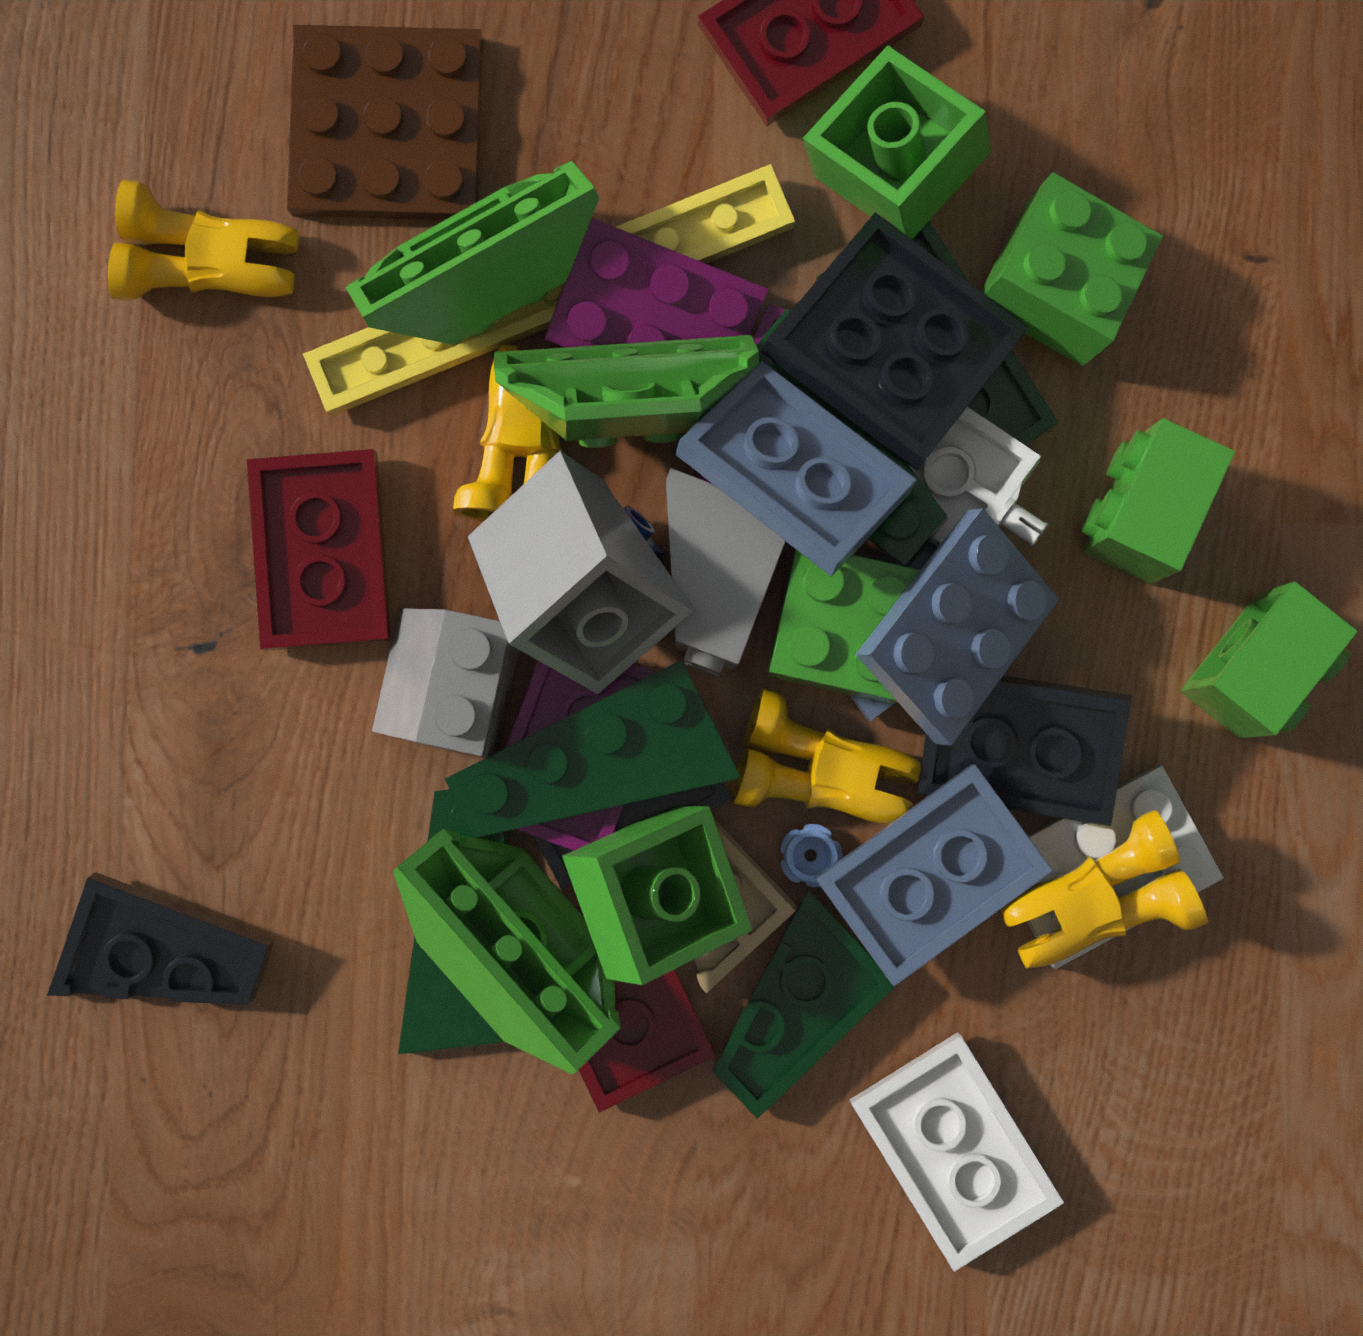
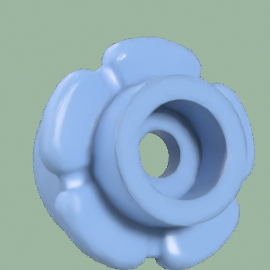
M807 824L800 831L797 829L791 830L783 838L780 845V851L784 857L781 861V868L784 874L795 883L803 881L809 887H819L820 885L815 878L841 860L843 856L840 843L832 840L831 832L818 824ZM809 849H813L817 854L816 859L812 862L807 861L804 857L805 852Z

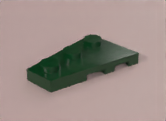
M808 889L712 1068L714 1074L757 1119L896 987L890 983L874 959Z

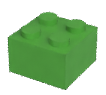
M888 45L803 137L816 179L869 217L876 212L910 239H913L991 153L986 111Z
M1052 172L1024 203L981 292L1028 327V330L1025 332L1026 335L1083 367L1114 341L1163 235Z
M1165 418L1160 419L1145 432L1137 430L1129 443L1123 441L1110 462L1106 475L1115 479L1111 489L1103 500L1095 499L1083 521L1080 532L1089 537L1081 553L1147 584H1152L1180 572L1235 451Z
M794 549L766 676L888 704L897 702L855 654L920 570L852 555L831 577L798 550Z
M1295 581L1257 593L1181 688L1180 692L1237 738L1275 736L1279 731L1287 734L1300 723L1310 709L1311 704L1305 698L1320 680L1327 683L1345 666L1351 656V652L1345 647L1358 631Z
M709 806L669 807L562 856L606 979L644 985L752 931Z

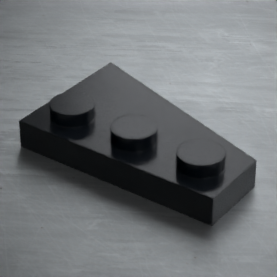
M96 872L87 877L47 995L70 997L74 993L104 995V998L129 999L131 996L164 997L174 1002L248 1005L256 995L275 940Z

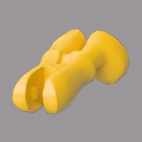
M124 179L120 182L116 195L115 222L118 235L124 243H114L110 250L107 277L109 294L112 299L136 300L151 289L163 287H189L191 293L207 289L226 290L260 297H278L293 293L294 273L275 266L246 263L247 250L277 254L296 253L299 245V230L268 220L219 218L200 210L196 212V215L174 212L159 206L146 184ZM133 244L185 245V257L154 253Z
M499 345L497 352L519 351V347ZM494 359L489 379L488 421L485 433L480 440V445L485 447L481 470L476 482L462 485L457 489L453 505V513L456 515L484 522L512 496L514 457L527 458L523 482L525 484L559 451L563 452L559 434L495 382Z
M761 688L744 735L743 747L747 749L742 753L736 769L741 778L734 779L731 803L743 807H756L765 798L790 799L804 802L806 808L825 807L883 825H889L913 807L909 800L875 790L877 777L899 783H917L920 779L922 766L920 761L897 749L847 739L829 728L821 732L805 727L788 717L786 699L782 694L771 689ZM762 752L783 754L809 760L807 771L779 764Z
M1156 810L1145 813L1133 822L1128 840L1112 852L1095 861L1089 857L1075 870L1031 886L1000 909L1003 920L1008 927L1034 920L1054 910L1061 925V928L1040 935L1038 938L1018 948L1017 951L1026 969L1057 963L1101 940L1126 936V929L1149 921L1166 919L1182 930H1193L1208 924V918L1202 901L1191 880L1180 868L1163 874L1145 886L1119 898L1113 886L1134 877L1164 870L1180 863V856L1173 837Z

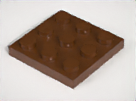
M293 25L287 210L291 216L446 220L477 203L483 55L481 29Z

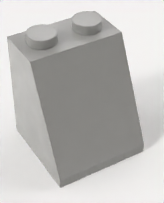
M561 451L552 457L468 536L508 643L597 694L604 690L693 612L685 595L606 483Z
M671 468L666 480L671 577L693 609V612L675 627L676 650L686 653L684 665L719 678L722 668L735 672L785 540L714 484Z
M399 608L372 732L483 757H489L497 753L520 650L508 643L500 621L445 609Z

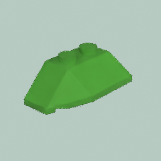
M573 161L558 166L553 170L554 173L537 174L505 186L394 248L374 264L365 277L355 279L345 288L369 328L451 345L467 337L480 335L487 331L495 321L522 306L539 302L550 290L567 281L599 201L595 187Z
M751 335L494 352L496 383L566 441L579 440L580 445L593 448L613 445L617 443V437L643 435L645 441L652 443H667L679 440L682 437L681 433L688 432L759 364V350Z
M443 828L394 869L393 874L417 943L504 1042L559 1069L574 1074L621 1028L619 1013L615 1011L614 980H609L605 977L585 918L524 849L483 838L460 836V832Z

